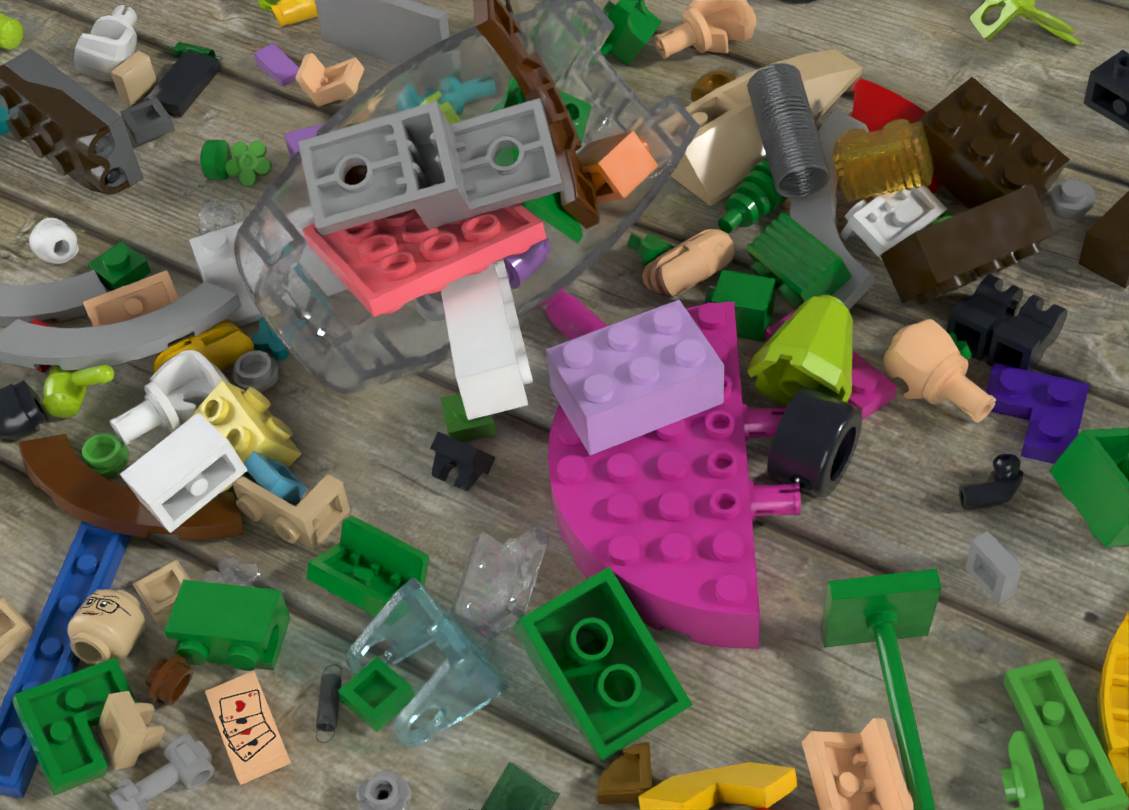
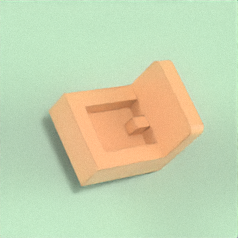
M310 53L304 56L296 74V81L316 106L320 107L339 99L344 101L352 97L358 90V84L365 68L356 57L325 68L317 57Z

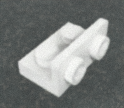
M910 172L898 182L891 178L876 191L874 194L875 199L870 203L863 199L852 207L845 215L848 223L840 233V236L847 241L857 234L882 260L880 254L914 232L924 229L940 217L947 208Z

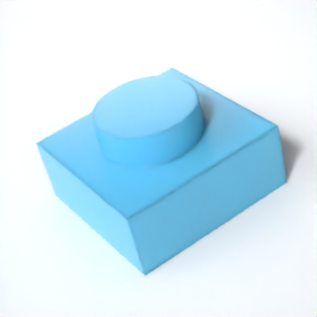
M253 451L244 463L248 470L247 472L255 479L254 483L283 500L298 504L304 493L308 490L301 480L280 461Z

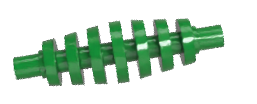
M767 157L751 169L742 183L739 184L734 193L725 202L726 213L718 220V226L722 231L731 233L737 226L749 227L788 199V197L781 196L776 192Z

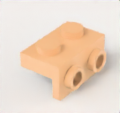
M166 270L86 300L83 304L92 326L96 327L148 314L178 300L179 297Z
M873 718L861 733L811 731L802 741L820 810H914L913 798L906 788L898 762L897 746L891 739L885 719Z

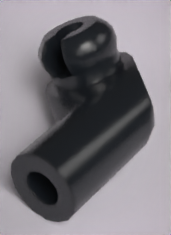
M1000 454L993 460L994 470L985 482L960 485L959 498L962 508L965 510L1001 505L1010 501L1023 481L1024 473L1020 470V459L1014 454Z

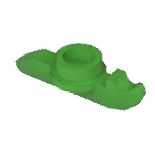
M1014 731L1007 747L1011 767L1000 769L1007 803L1019 802L1020 807L1013 808V810H1044L1028 735L1025 731Z

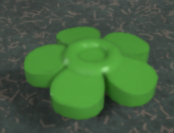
M239 141L235 143L231 148V154L237 159L227 161L225 168L228 175L232 177L239 176V180L244 186L255 185L257 183V174L255 172L266 176L272 169L271 161L264 158L267 153V147L260 141H253L249 148L244 142Z

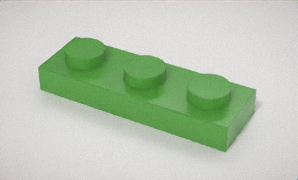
M1057 658L1005 671L1003 684L1063 809L1127 810L1129 799Z

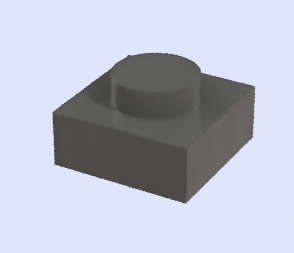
M157 97L120 111L125 126L138 145L155 140L175 130L170 116Z

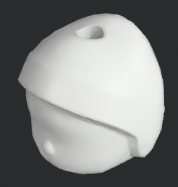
M43 219L35 225L30 234L29 244L32 251L45 262L52 264L65 263L75 257L79 251L77 235L59 219Z

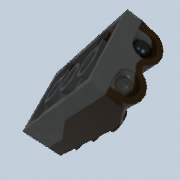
M32 49L25 51L0 66V105L8 111L9 119L6 120V124L10 132L17 140L21 141L24 139L29 143L38 157L49 159L62 176L69 175L81 186L91 191L108 195L127 189L143 179L122 116Z

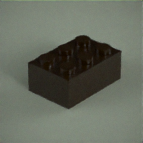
M973 77L969 78L918 119L902 149L969 209L1030 184H1033L1040 198L1052 187L1070 160Z
M1030 184L914 232L880 254L901 302L905 303L918 297L920 303L924 304L946 294V292L954 288L967 286L984 278L985 275L1007 269L1020 263L1023 259L1042 251L1040 242L1053 236L1055 232L1033 184Z

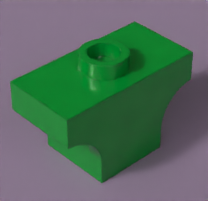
M609 0L595 18L601 23L596 31H601V37H607V42H612L613 48L608 54L616 56L626 65L632 62L662 22L648 10L644 0H619L616 5Z

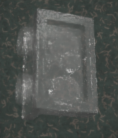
M534 526L516 539L513 537L509 538L504 544L484 532L478 535L473 543L450 610V615L489 640H492L516 624L518 619L526 614L550 536Z

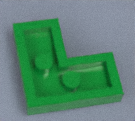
M116 657L14 694V708L54 796L103 777L107 773V763L90 727L98 724L109 694L129 691L134 703H137Z

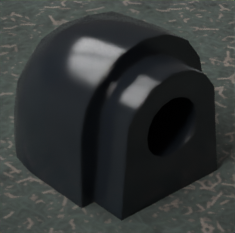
M24 380L15 385L11 383L1 388L0 438L4 440H18L40 431L39 425L48 421L41 400Z

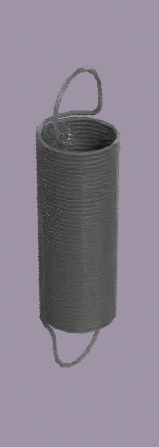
M332 664V665L338 666V667L340 668L341 674H342V669H341V667H340L339 665H337V664ZM322 674L316 719V728L318 729L316 739L320 743L326 742L318 740V731H334L332 738L335 735L340 701L338 690L341 688L342 683L341 674L340 676L336 674Z

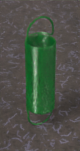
M178 42L175 47L168 48L174 49V54L177 57H181L185 51L213 58L219 57L216 56L213 49Z

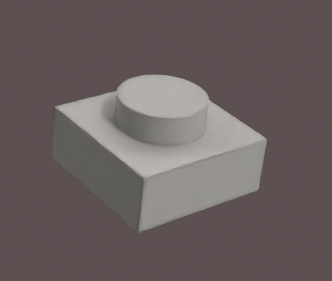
M987 530L971 540L965 570L998 605L1015 596L1022 566L1019 564L1015 553L1008 546L1001 545Z

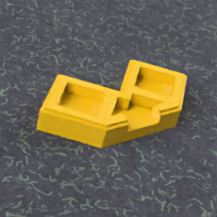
M746 762L671 776L638 796L640 810H708L719 802L755 808H768L791 793L798 785L796 771L793 767Z

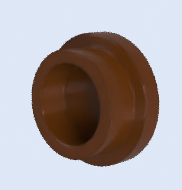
M175 654L168 660L161 658L157 661L145 682L150 687L148 692L149 700L156 704L163 701L171 706L183 695L194 673L192 668L185 665L186 659Z

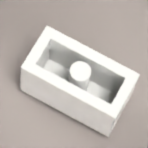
M198 412L120 475L140 502L171 533L248 470L230 442Z

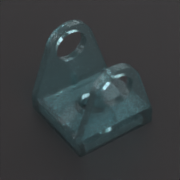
M414 577L396 591L351 646L346 657L348 667L356 675L370 663H361V659L368 649L376 643L391 639L392 643L388 650L378 658L389 667H392L434 641L446 656V660L396 719L394 733L399 741L406 746L419 745L432 739L489 704L509 688L458 619ZM440 707L438 714L428 724L416 730H409L411 724L419 715L431 708Z

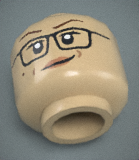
M97 590L87 597L70 619L67 632L71 641V649L78 658L92 666L115 657L118 663L126 659L142 637L146 627V620L138 600L132 594L123 590Z

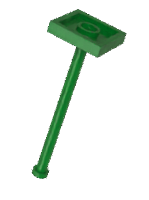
M937 569L828 581L821 622L824 648L876 642L906 784L913 798L914 810H936L897 639L928 636L941 592Z

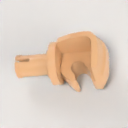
M693 0L689 4L688 9L683 11V24L655 35L654 43L663 59L690 46H694L700 53L708 51L725 54L729 52L728 40L745 42L752 38L757 19L753 8L748 4L747 0Z
M925 319L916 324L907 325L894 335L891 345L884 355L883 369L889 380L892 381L896 377H900L907 383L909 390L903 394L906 399L924 398L931 404H937L944 399H948L976 423L988 416L995 406L996 398L987 394L965 376L969 366L968 360L960 355L950 335L934 320Z

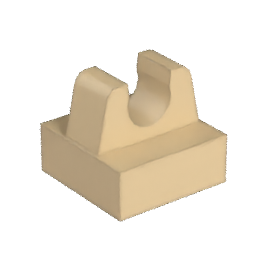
M129 691L108 695L96 728V732L114 770L134 767L140 754L159 747L165 733L163 726H146L150 724L155 708L150 703H134Z

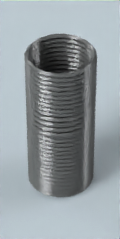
M786 63L765 66L749 79L747 88L776 192L788 198H802L812 195L827 184L830 172L800 70Z

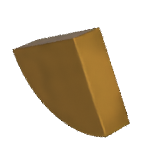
M649 742L635 744L623 750V754L602 772L597 787L598 804L639 802L638 796L653 788Z

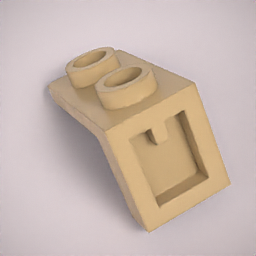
M327 474L315 487L308 489L296 507L242 475L232 483L238 499L236 505L244 516L254 522L259 520L272 526L276 533L289 543L297 541L312 551L350 512L343 482L330 474Z

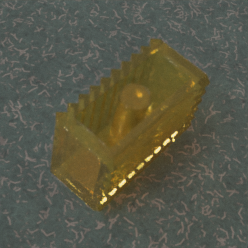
M905 119L895 120L886 124L882 130L867 133L862 128L849 130L843 133L839 139L835 140L831 154L842 193L847 202L853 199H866L869 196L875 197L878 194L884 195L886 193L892 194L895 191L901 192L904 189L910 190L912 188L918 189L921 186L927 187L932 181L934 162L932 161L922 121L909 124V121Z

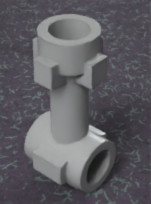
M182 735L165 748L163 754L168 761L167 764L136 784L128 777L116 784L117 790L111 793L109 797L117 810H150L147 802L180 780H182L187 789L197 788L208 781L215 771L211 764L213 761L211 754L201 740L195 742L191 735Z

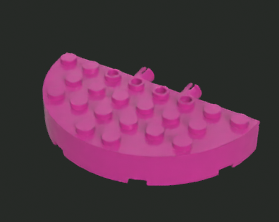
M734 301L707 303L685 309L724 364V403L593 455H589L559 404L554 415L548 446L553 510L561 538L572 553L574 563L580 572L588 579L610 566L644 624L659 631L666 627L673 631L690 635V641L705 645L759 649L760 609L752 521H755V516L800 515L801 497L800 492H798L800 486L799 483L754 485L753 481H749L746 442L749 441V438L774 437L787 406L747 408V404L742 403Z

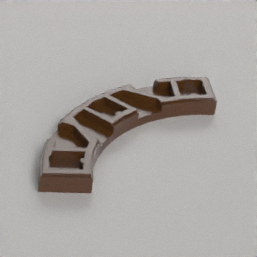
M473 0L475 28L486 38L505 63L527 102L538 98L542 101L565 190L560 191L562 207L585 229L599 224L600 215L593 180L590 172L582 173L576 150L582 146L570 115L551 76L537 52L528 54L515 34L521 28L499 0Z
M66 434L18 442L25 470L33 484L51 496L58 508L93 526L140 538H149L151 533L179 535V540L219 539L244 534L243 522L233 492L219 493L170 533L140 502L130 487L108 480L84 464L75 454Z

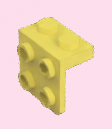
M221 380L188 418L189 420L199 412L230 442L243 464L253 451L280 461L288 467L302 454L290 439L293 435L291 429L283 421L270 413L268 408L271 404L268 399L251 387L245 391ZM230 484L227 488H225V489H224L222 492H220V493H226V492H228V490H229L233 485Z

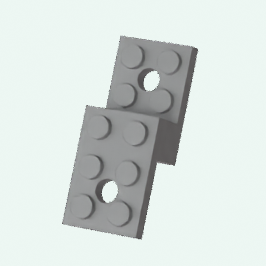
M540 98L450 125L437 101L298 142L316 229L322 236L413 209L417 211L427 228L432 229L565 190L544 106ZM505 148L517 149L519 156L514 164L502 167L495 163V158L501 150ZM363 165L368 168L367 175L362 182L356 185L345 184V176L352 167Z

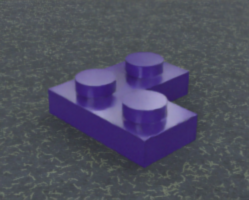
M994 363L986 393L996 398L995 406L991 412L1029 420L1021 456L1055 464L1078 436L1090 384Z

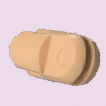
M708 229L701 231L646 265L642 274L643 283L649 290L657 294L677 296L725 269L732 262L735 253L734 242L729 234L722 230Z

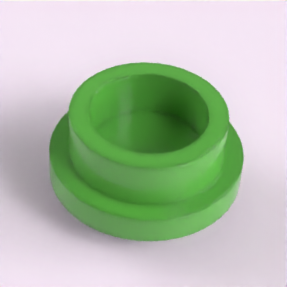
M100 433L92 436L85 442L82 448L81 460L101 476L110 477L120 472L126 466L129 460V451L127 446L115 435Z

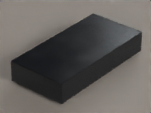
M185 51L145 98L146 101L157 97L168 114L182 117L219 72L220 65L218 59Z

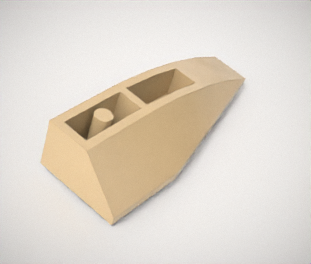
M835 49L807 53L773 63L790 64L800 70L815 122L862 74L863 69L862 66ZM760 69L747 73L715 89L654 126L655 161L659 165L658 167L709 206L734 192L751 169L758 162L766 158L747 88L749 79Z

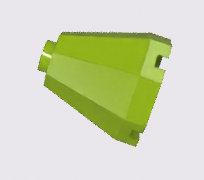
M830 295L813 296L805 301L754 354L747 372L750 378L757 375V380L754 384L757 391L782 407L788 406L796 393L803 387H809L848 402L852 392L853 319L848 308L845 307L840 299Z

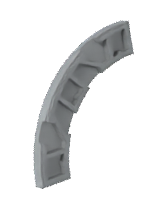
M835 109L818 130L830 178L827 184L814 194L802 198H791L790 218L843 260L852 277L832 296L840 299L845 307L850 310L876 282V279L871 271L862 266L848 252L839 237L835 192L839 177L842 178L851 158L870 132L866 124Z
M94 270L75 277L45 284H0V327H8L17 319L31 323L34 319L43 321L56 318L57 322H64L87 316L88 314L83 302L107 292Z
M205 281L190 293L163 308L114 324L86 328H55L17 319L0 332V361L37 369L39 364L60 365L62 370H79L99 365L113 366L139 360L168 350L167 343L184 337L193 332L194 336H197L209 330L239 309L241 302L237 293Z

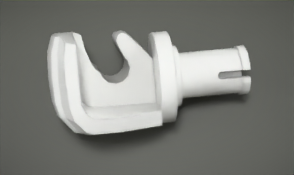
M125 5L117 6L112 16L101 17L95 22L91 34L83 33L80 36L74 52V66L76 70L95 79L109 82L114 81L111 71L132 56L136 48L137 35L132 26L136 23L137 15L132 8L128 7L125 15H122Z
M195 350L182 351L164 363L150 378V383L144 386L146 401L119 417L109 420L110 424L125 446L158 425L167 427L170 432H174L188 420L221 380L228 383L229 380L216 365L208 361L201 353Z

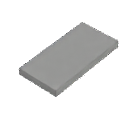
M315 0L323 40L434 77L436 69L445 66L451 70L454 76L456 75L446 11L411 0Z

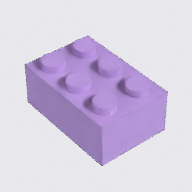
M680 300L546 349L550 388L589 455L601 452L724 403V364Z

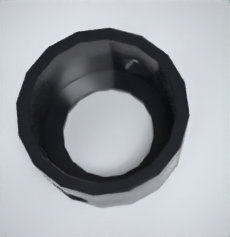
M803 387L787 406L773 437L767 463L769 477L786 484L799 483L800 490L816 497H827L843 478L857 447L863 421L861 409L812 388Z

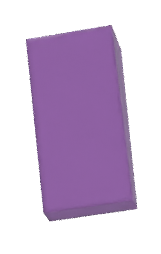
M274 43L254 53L257 66L284 87L296 80L299 67Z

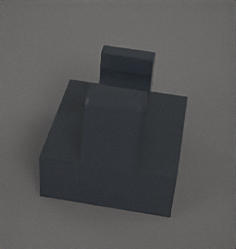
M439 431L430 447L431 450L436 451L432 476L446 481L449 472L457 467L458 477L455 480L454 486L464 491H468L482 473L489 474L496 458Z

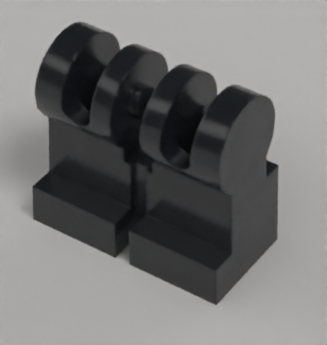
M988 274L980 282L975 293L965 303L959 301L950 310L946 332L956 334L958 341H966L972 354L971 357L979 361L989 352L987 365L991 367L996 363L1033 371L1043 358L1045 350L1055 342L1060 334L1068 311L1056 304L1052 305L1048 310L1042 311L1044 299L1033 294L1020 308L1018 316L1014 317L1023 297V289L1011 285L1006 291H1001L1003 280Z

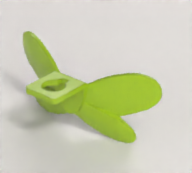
M986 0L970 16L973 25L987 41L991 40L1015 16L1020 14L1027 20L1032 19L1059 38L1072 44L1082 45L1072 35L1074 29L1048 12L1034 8L1036 0ZM1005 3L1006 6L1002 8L1000 18L991 25H985L984 19L988 11L997 6L1001 7Z

